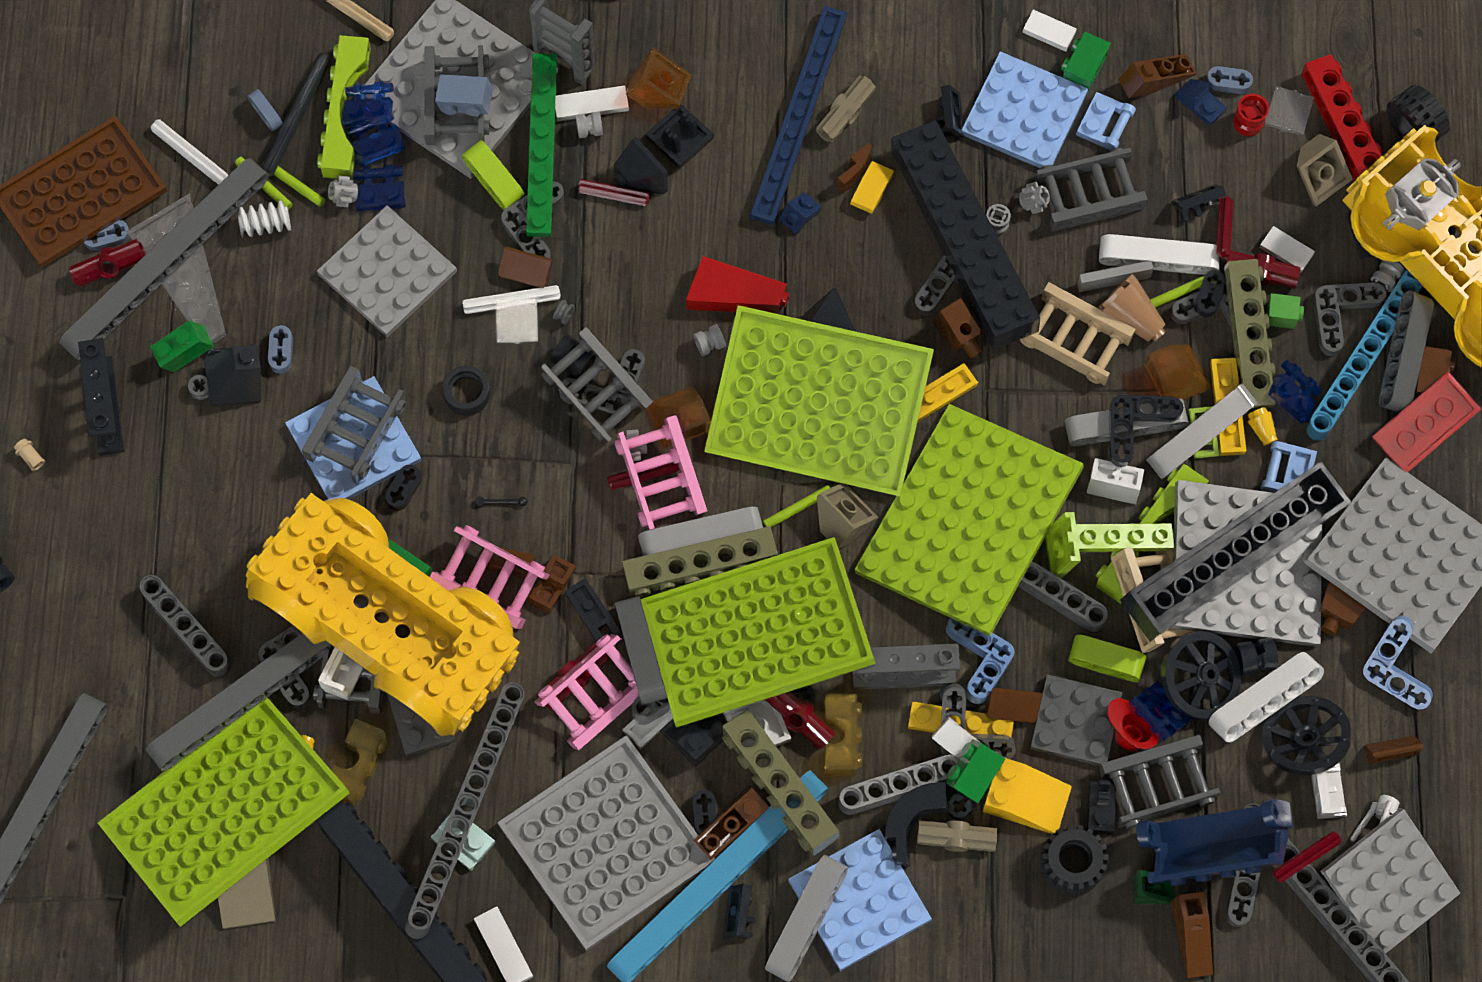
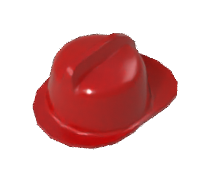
M1116 698L1109 703L1107 715L1115 728V739L1122 748L1132 752H1139L1141 749H1151L1157 745L1159 741L1157 728L1136 706L1122 698Z

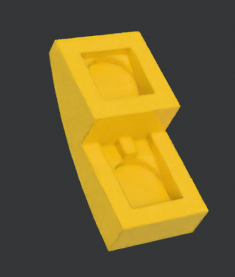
M872 161L850 204L873 214L882 198L884 190L893 177L894 170Z

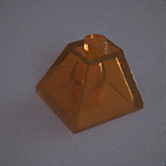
M652 48L632 77L626 95L644 108L678 109L692 74L655 48Z
M1169 345L1148 354L1145 367L1160 396H1170L1185 400L1211 389V385L1190 345Z
M693 386L653 400V403L647 407L657 430L661 429L662 425H665L664 420L666 418L676 415L684 441L709 432L711 419L702 398ZM661 439L664 448L672 446L670 439Z

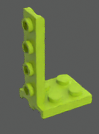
M1064 512L1052 524L1045 536L1049 571L1060 579L1081 561L1080 552H1115L1126 548H1133V551H1170L1175 548L1171 524H1076L1074 512Z

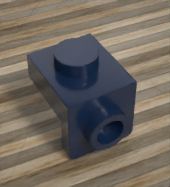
M803 192L787 203L779 220L795 234H798L807 221L819 214L822 207L812 197Z

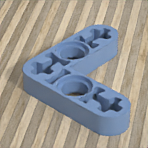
M1397 616L1392 620L1367 660L1363 674L1368 681L1413 708L1424 709L1430 705L1433 698L1431 688L1393 665L1414 630V624L1410 618ZM1403 623L1406 625V631H1403L1397 640L1393 637L1398 629L1396 625L1400 626ZM1385 643H1390L1395 647L1396 652L1393 655H1386L1382 652L1381 646ZM1375 665H1379V666H1380L1379 671H1380L1381 673L1377 672L1376 675L1372 674V673H1371V671H1372V668H1371V667H1375ZM1387 671L1391 672L1386 682L1382 681ZM1394 677L1402 678L1405 682V687L1395 689L1391 685V679ZM1410 684L1413 685V688L1410 691L1409 695H1406L1405 693L1407 692ZM1424 692L1425 699H1422L1420 702L1417 701L1416 694Z
M950 618L946 626L947 635L952 640L984 658L965 690L966 697L970 702L981 704L986 701L992 688L996 686L1014 656V648L1009 642L994 633L988 636ZM959 624L962 626V628H960L957 631L954 629V627H956ZM969 630H970V631H972V632H971V634H970V636H969V638H968V637H966V634H968V632H969ZM975 636H982L987 644L978 645L974 642L973 638ZM991 643L994 644V647L989 651ZM1001 651L1006 652L1003 657L998 655ZM986 667L993 668L996 671V676L989 677L985 675L983 669ZM982 682L984 686L981 692L978 694L974 693V690Z

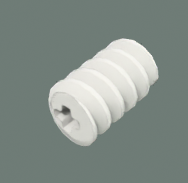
M282 201L278 202L277 208L273 206L272 202H269L268 210H265L263 205L259 204L257 212L252 205L249 206L248 213H245L243 207L239 208L238 220L242 238L244 231L247 232L249 237H253L254 229H256L259 235H263L264 228L271 234L274 226L278 232H282L283 224H285L288 231L291 230L288 208L284 206Z

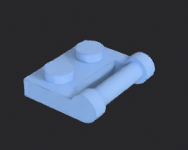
M1096 92L1076 135L1108 150L1118 148V140L1129 118L1133 117L1136 108L1131 104L1121 103ZM1114 111L1119 113L1120 116L1110 137L1103 136Z
M1273 441L1270 448L1272 452L1266 479L1262 481L1261 489L1265 492L1274 493L1314 466L1317 451ZM1282 454H1287L1289 458L1283 483L1275 482Z

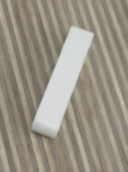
M1113 234L1103 235L1100 238L1099 262L1103 265L1120 267L1152 261L1153 270L1201 275H1205L1212 270L1219 271L1220 257L1216 255V245Z
M1301 652L1214 712L1210 717L1209 725L1226 742H1233L1320 681L1323 677L1324 669L1307 653Z

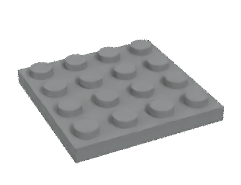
M388 206L381 210L317 270L318 275L387 338L457 272V268Z
M1401 808L1321 870L1342 903L1385 954L1460 894L1406 811Z

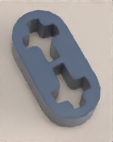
M1215 66L1209 70L1206 82L1212 84L1211 90L1245 94L1251 89L1253 76L1250 72L1243 69ZM1215 75L1220 76V82H1215ZM1239 78L1244 79V86L1239 85Z
M259 89L247 95L253 108L272 132L283 125L280 117Z
M119 220L97 234V237H100L97 239V243L93 244L92 238L84 243L92 251L120 245L129 239L130 230L124 221ZM120 227V229L122 230V236L117 237V235L113 233L116 232V228Z
M280 325L274 327L269 335L268 362L272 371L282 374L287 372L292 365L293 336L289 328ZM281 333L286 337L283 339V346H279L277 339ZM279 353H282L284 359L281 366H277L275 362L279 359Z

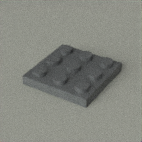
M1047 675L1030 750L1101 766L1102 763L1108 761L1115 729L1108 718L1107 707L1112 700L1121 698L1122 692Z

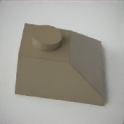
M1318 134L1301 147L1297 168L1313 206H1318L1353 180L1337 140Z
M841 483L819 493L817 496L820 532L826 537V540L835 537L838 549L850 544L879 518L847 484Z

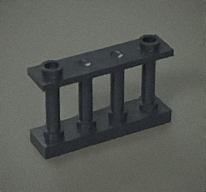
M103 338L78 342L89 435L90 437L96 436L100 456L125 452L112 356L106 357Z

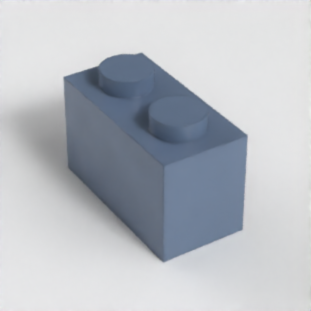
M440 74L435 102L442 112L449 115L456 113H466L470 116L488 115L493 87L487 77Z

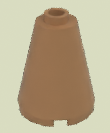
M1133 274L1127 277L1108 296V299L1098 307L1103 312L1135 328V334L1147 342L1151 339L1156 341L1165 333L1163 319Z

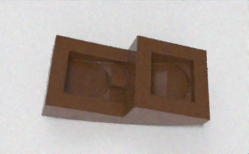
M870 143L850 156V169L838 177L837 188L842 194L848 191L865 171L871 158L872 145Z
M553 555L544 569V572L549 574L548 579L541 578L528 597V603L550 614L572 577L576 566Z

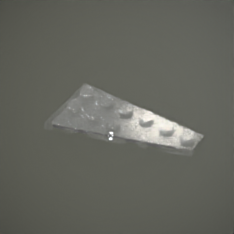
M190 193L126 231L129 238L141 241L147 254L194 209ZM201 245L162 283V286L186 321L190 320L204 325L214 344L227 335L204 246Z

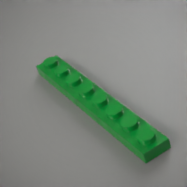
M533 53L526 230L527 236L551 237L557 54Z

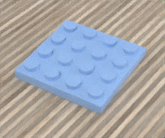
M1000 52L962 128V132L965 137L1038 168L1053 165L1087 95L1088 88Z
M374 376L362 382L384 393ZM359 392L357 394L353 393L349 400L351 405L380 419L383 418L389 408ZM331 399L285 422L301 452ZM347 413L341 414L337 421L339 426L368 440L371 439L377 429ZM396 416L369 463L370 470L364 479L361 478L358 484L352 481L351 469L322 455L320 457L317 456L314 462L306 461L328 500L332 498H345L349 500L397 475L403 466L415 465L421 462L422 459L399 418ZM334 434L332 436L329 435L325 441L326 447L357 462L365 450Z
M880 829L829 856L847 866L848 871L817 932L840 971L932 920L901 865L897 864V860H893L892 850ZM818 863L789 878L788 881L798 899H800Z

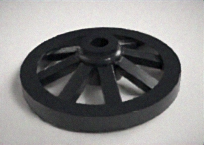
M1206 631L1191 632L1177 638L1167 649L1161 667L1162 685L1168 700L1179 712L1195 719H1208L1214 712L1238 696L1241 686V668L1234 650L1223 638ZM1192 642H1206L1205 660ZM1184 647L1196 663L1195 665L1176 660ZM1215 648L1224 657V659L1214 664ZM1228 667L1229 681L1220 676V671ZM1174 668L1189 672L1190 678L1175 684ZM1215 684L1226 690L1220 702L1218 701ZM1195 685L1197 688L1188 704L1180 696L1179 692ZM1207 689L1211 708L1206 710L1198 709L1197 707Z
M1317 696L1296 697L1266 719L1262 730L1263 745L1269 759L1280 769L1297 775H1314L1325 772L1337 765L1347 754L1352 737L1350 723L1345 712L1332 701ZM1310 708L1308 723L1302 725L1294 711ZM1319 710L1332 715L1318 729L1316 728ZM1284 716H1287L1295 732L1285 730L1276 725ZM1339 723L1342 730L1341 736L1323 737ZM1272 735L1292 741V743L1274 747ZM1321 746H1337L1328 756L1319 748ZM1299 750L1295 761L1282 756ZM1313 753L1318 758V761L1304 763L1308 754Z

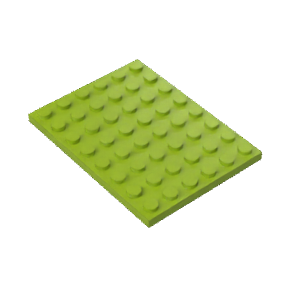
M738 305L704 452L901 496L934 349Z
M949 404L905 480L901 496H896L856 566L855 573L991 636L1083 470V463Z
M835 537L641 599L676 727L876 664Z
M266 698L174 766L162 772L99 821L98 825L181 927L350 793L273 703Z

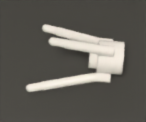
M1380 795L1378 802H1372L1370 810L1351 836L1350 841L1354 842L1374 813H1376V818L1382 823L1396 812L1399 801L1388 795Z

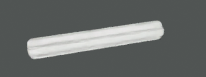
M156 120L151 125L153 133L218 185L228 176L225 171L161 120Z
M555 285L463 300V309L465 314L554 301L560 299V290Z

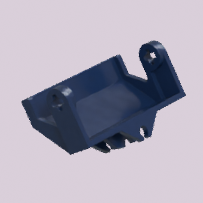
M1270 799L1262 801V805L1258 807L1162 823L1151 822L1150 820L1139 821L1136 826V834L1141 847L1155 849L1156 851L1155 871L1147 873L1148 883L1160 884L1170 882L1171 886L1186 884V879L1195 878L1196 882L1211 880V875L1220 874L1221 878L1237 876L1236 871L1245 870L1246 874L1262 872L1261 867L1283 864L1289 836L1288 829L1293 828L1289 802Z

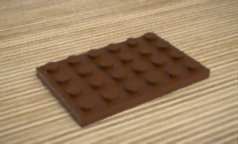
M115 115L0 185V209L40 267L43 268L107 227L163 195L168 190Z

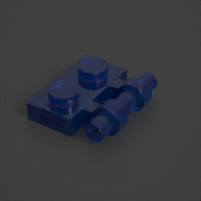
M378 81L372 85L358 83L352 87H346V96H354V100L344 102L342 117L344 126L391 123L393 101L390 97H385V94L394 91L393 83ZM374 94V98L365 99V95Z
M392 111L386 113L379 112L374 115V118L364 122L360 120L355 122L354 126L347 128L350 138L359 134L360 139L351 144L360 167L405 149L399 128L396 125L388 127L387 122L395 119ZM379 126V132L368 135V130Z
M391 164L385 165V168L371 169L369 166L363 167V170L353 171L354 180L364 179V185H357V212L380 210L386 206L389 208L406 207L404 181L394 182V176H403L402 166L393 167ZM386 177V183L372 184V178Z
M1285 360L1281 364V368L1286 373L1285 375L1281 373L1275 376L1268 395L1302 424L1309 421L1316 403L1310 397V393L1317 397L1322 389L1317 386V382L1312 377H1307L1303 374L1302 368L1297 364H1292L1289 360ZM1295 380L1301 384L1300 388L1295 384Z
M1158 681L1143 691L1139 697L1136 696L1129 702L1135 709V714L1139 718L1143 717L1151 726L1150 730L1155 735L1158 734L1164 741L1192 720L1191 717L1182 714L1170 703L1163 687Z

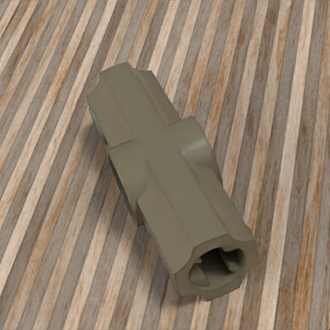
M859 75L845 94L841 93L835 99L830 112L816 128V132L822 139L833 143L843 129L857 119L862 106L876 90V86L865 76Z
M919 820L917 844L940 846L954 852H964L968 849L995 852L997 828L970 826L969 823L963 821L939 823Z

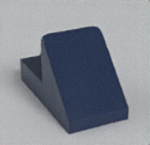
M1190 79L1175 93L1174 97L1210 127L1226 112L1227 107L1210 93L1211 83Z

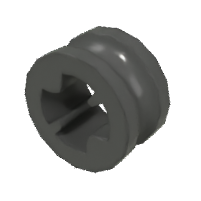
M563 299L557 306L553 319H560L561 323L565 325L570 320L575 305H568L567 301Z
M204 375L192 377L188 383L191 396L197 400L208 398L209 392L206 377ZM198 383H200V385H202V383H205V390L202 392H200V390H198V392H195V385Z

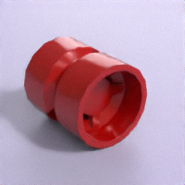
M1248 94L1241 98L1233 117V126L1239 134L1251 137L1261 132L1269 113V105L1266 99L1259 94Z

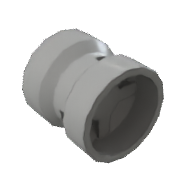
M600 111L592 112L588 117L584 114L575 115L579 139L586 138L588 134L595 136L603 135Z
M992 205L987 210L986 216L996 235L1001 236L1008 230L1011 214L1004 205Z
M1382 260L1379 265L1380 269L1373 274L1371 282L1383 285L1386 292H1391L1396 285V279H1399L1404 273V268L1399 262Z
M717 324L709 327L708 332L699 331L693 334L696 346L702 356L710 354L714 348L719 350L726 347L723 334Z

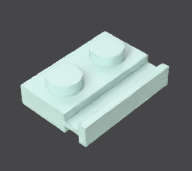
M449 816L431 836V840L438 844ZM473 823L457 861L472 871L473 867L479 863L495 844V840ZM451 828L453 833L462 834L459 828ZM445 850L447 853L453 856V854L450 851Z

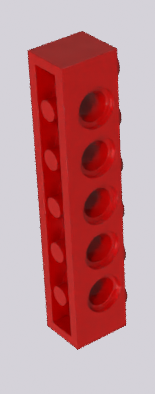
M1332 54L1305 63L1301 75L1332 138L1337 140L1349 172L1355 182L1364 171L1370 169L1364 163L1373 165L1382 156V149L1378 143H1375L1372 137L1371 126L1368 122L1365 123L1362 117L1361 106L1358 102H1355L1349 82H1345L1342 76V68L1339 62L1335 61ZM1324 81H1329V82H1331L1333 85H1332V86L1326 85V84L1324 83ZM1334 102H1340L1343 106H1337ZM1344 122L1351 123L1353 127L1346 126ZM1354 143H1360L1363 147H1357Z

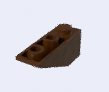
M1181 54L1133 62L1118 79L1128 98H1135L1152 94L1193 77L1197 73L1188 56Z
M748 786L693 841L712 860L762 815L769 806Z
M1204 892L1178 895L1171 901L1186 977L1190 979L1213 975L1210 922Z

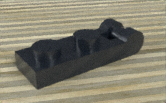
M586 578L564 591L565 596L595 642L603 637L599 630L605 626L610 631L607 633L609 636L611 634L618 635L620 640L624 638Z

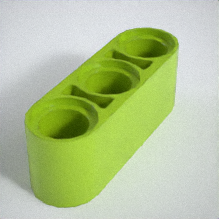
M479 140L461 154L464 163L503 210L524 196L520 185L484 141Z
M1076 635L1068 661L1074 665L1123 680L1139 682L1146 661V655L1139 651L1089 636Z

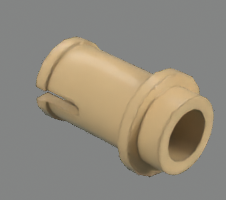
M22 439L14 446L15 454L21 456L32 471H36L44 465L45 460L32 447V441Z

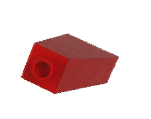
M702 256L686 298V309L736 312L739 305L778 314L780 308H785L788 302L789 293H786L787 283Z

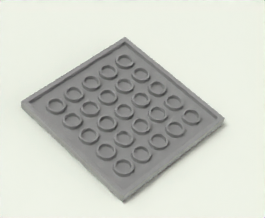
M435 0L356 94L355 101L471 179L474 174L464 163L461 154L479 141L478 133H443L440 136H436V145H426L424 136L425 46H434L436 55H440V58L478 57V45H483L484 54L489 55V69H484V77L488 78L493 87L488 115L485 114V120H489V135H485V143L492 152L531 106L532 59L535 52L458 1ZM441 67L440 70H436V77H440V74L478 77V67ZM441 111L440 114H436V121H440V124L478 123V116H470L466 113L449 115Z
M1386 457L1312 552L1305 564L1390 624L1397 616L1410 618L1414 624V630L1410 639L1432 654L1482 586V524L1414 476L1404 472L1403 469ZM1401 623L1400 626L1396 625L1398 627L1397 630H1399L1401 633L1403 631H1406L1405 624Z
M1178 480L1175 483V548L1173 549V561L1274 493ZM1322 524L1171 628L1197 632L1206 631L1214 634L1252 639L1272 637L1275 642L1319 646L1321 644V612H1319L1321 606V575L1307 566L1305 562L1322 541Z
M627 735L498 822L505 836L586 951L704 871L715 860V858L710 860L693 841L698 834Z

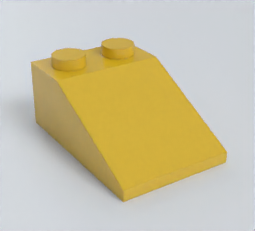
M1005 758L1004 763L991 782L982 812L1055 834L1056 830L1060 828L1072 786L1026 764Z

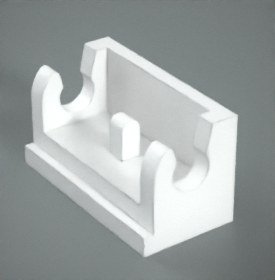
M1095 458L1087 493L1136 505L1144 469L1131 466L1118 467L1110 461Z
M335 647L318 681L325 692L348 700L364 667Z
M1340 763L1325 772L1311 775L1317 818L1346 817L1347 810L1341 782Z

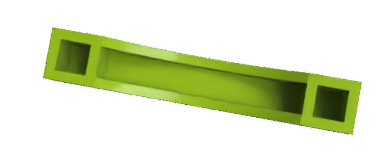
M340 35L339 44L334 45L333 57L336 59V65L331 66L330 79L333 80L332 88H328L327 102H330L329 110L325 109L324 124H327L326 132L322 131L321 146H324L323 154L318 155V168H321L324 178L338 179V176L350 177V180L353 179L355 154L342 128V112L351 88L368 71L371 51L369 38Z
M1183 464L1180 470L1174 469L1167 479L1170 483L1166 489L1161 487L1153 498L1155 503L1151 509L1146 507L1139 517L1141 520L1140 524H1157L1174 513L1175 483L1178 480L1208 484L1209 480ZM1120 551L1113 552L1110 557H1113ZM1134 551L1136 558L1138 557L1139 551ZM1111 562L1109 566L1104 564L1096 575L1099 578L1096 587L1121 604L1120 599L1124 596L1113 563Z

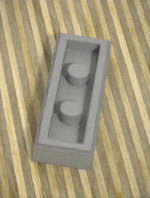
M1152 261L1080 274L1077 283L1079 292L1119 285L1131 274L1138 281L1149 279L1154 269Z

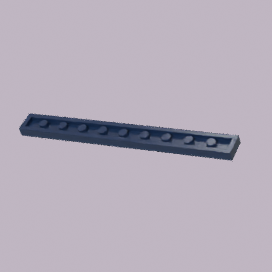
M828 6L823 8L750 216L751 219L770 225L775 223L846 21L847 12Z

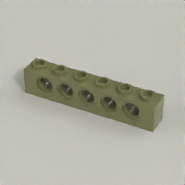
M1258 259L1228 261L1224 266L1239 385L1243 383L1258 402L1249 411H1255L1266 407L1267 410L1272 409L1275 402H1278L1277 387H1273L1272 380L1275 377V365L1270 363L1269 353H1272V341L1270 338L1267 339L1266 329H1269L1268 314H1264L1263 305H1266L1265 290H1261L1260 281H1263L1262 266H1258ZM1246 282L1250 284L1252 291L1246 292L1242 290L1240 283ZM1249 306L1253 308L1255 315H1246L1243 307ZM1252 330L1256 332L1258 339H1249L1246 331ZM1249 355H1257L1260 358V364H1253L1249 359ZM1252 379H1260L1263 382V388L1258 389L1254 387Z
M771 526L625 560L622 561L630 597L640 596L642 598L650 595V592L660 590L665 592L674 589L678 585L690 584L777 556L778 552ZM747 548H752L757 553L754 556H747L743 551ZM728 554L732 559L729 562H722L719 556ZM697 560H704L707 562V566L698 568L694 563ZM672 566H680L683 571L679 574H673L669 569ZM653 571L658 574V577L649 580L645 577V574Z
M749 709L722 726L724 734L722 739L730 750L734 748L739 754L737 760L745 770L749 768L753 773V782L759 790L764 788L769 795L767 800L775 811L779 808L784 815L782 817L784 824L790 831L795 830L799 836L797 841L805 852L810 850L812 855L815 856L839 839V830ZM746 739H752L755 741V744L751 747H745L742 745V742ZM761 759H767L770 761V764L762 768L757 765V762ZM776 779H781L785 781V785L781 788H775L772 786V782ZM795 799L801 804L797 808H789L787 803ZM806 820H812L816 825L812 829H806L802 826V823Z

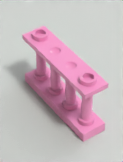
M676 415L666 418L664 420L665 425H662L661 429L627 440L624 432L617 434L618 440L614 441L618 455L623 454L641 512L638 513L640 524L642 527L646 526L647 530L655 528L653 521L686 510L694 511L695 516L707 512ZM663 438L671 440L673 449H670L669 453L633 463L629 449ZM674 462V464L678 463L681 473H678L677 477L641 487L637 473ZM679 486L682 488L686 487L689 497H686L685 501L649 512L645 497Z
M465 525L464 528L456 526L454 531L461 534L462 538L445 571L442 570L441 573L432 572L430 578L447 590L457 587H470L477 590L476 585L493 553H496L507 560L491 591L486 595L491 597L496 603H499L498 597L515 565L524 568L529 572L512 605L508 606L507 609L501 607L508 615L512 627L522 629L526 620L520 617V609L537 577L548 579L549 574L544 572L545 567L535 561H531L529 564L477 536L479 531L468 525ZM471 541H474L485 548L469 579L461 585L454 581V573Z
M606 634L596 642L597 647L552 687L550 685L544 687L538 693L539 698L534 701L538 706L542 707L548 703L571 730V737L567 742L573 749L580 750L639 696L631 666L613 646L620 640L618 635L611 634L609 636ZM605 652L629 680V686L623 692L621 690L617 691L594 663ZM586 669L610 697V703L603 709L602 707H597L575 680ZM567 686L591 714L589 716L591 720L584 726L577 723L556 697Z

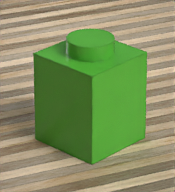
M1271 293L1266 308L1269 326L1295 329L1297 322L1303 319L1304 306H1300L1301 297Z

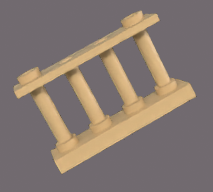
M1048 282L1042 295V300L1046 304L1039 314V332L1020 339L1022 344L1028 348H1036L1086 375L1089 381L1095 384L1101 383L1105 386L1110 373L1104 369L1119 344L1129 345L1136 329ZM1059 308L1066 312L1067 317L1054 339L1050 341L1039 335L1053 310ZM1081 320L1088 324L1089 328L1075 352L1072 353L1061 347L1075 321ZM1097 332H1103L1109 335L1111 339L1098 362L1094 365L1083 359V356Z
M1126 548L1111 557L1123 596L1144 582L1140 567L1160 564L1161 569L1173 562V550L1156 551L1157 555L1136 558L1133 548ZM1131 617L1142 653L1151 652L1164 644L1163 639L1197 632L1170 628L1150 642Z

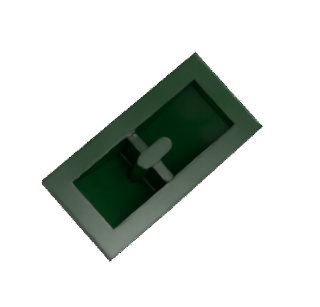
M1137 870L1132 878L1133 904L1171 905V901L1174 899V886H1171L1170 882L1160 884L1148 883V871Z

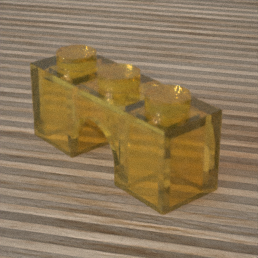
M826 694L825 724L827 726H837L845 734L844 740L840 743L826 744L825 776H856L857 768H862V752H857V743L862 742V727H857V718L862 716V703L857 702V694Z
M355 719L345 740L347 748L359 754L358 763L350 769H342L334 765L331 770L350 793L342 801L345 803L348 800L352 806L355 805L357 800L361 801L366 791V786H364L366 779L373 776L377 767L375 760L378 753L382 754L388 742L385 739L384 730L358 719Z

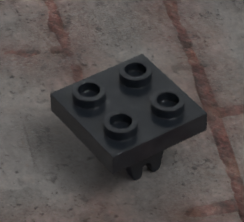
M681 103L645 134L646 139L679 169L714 139V134Z

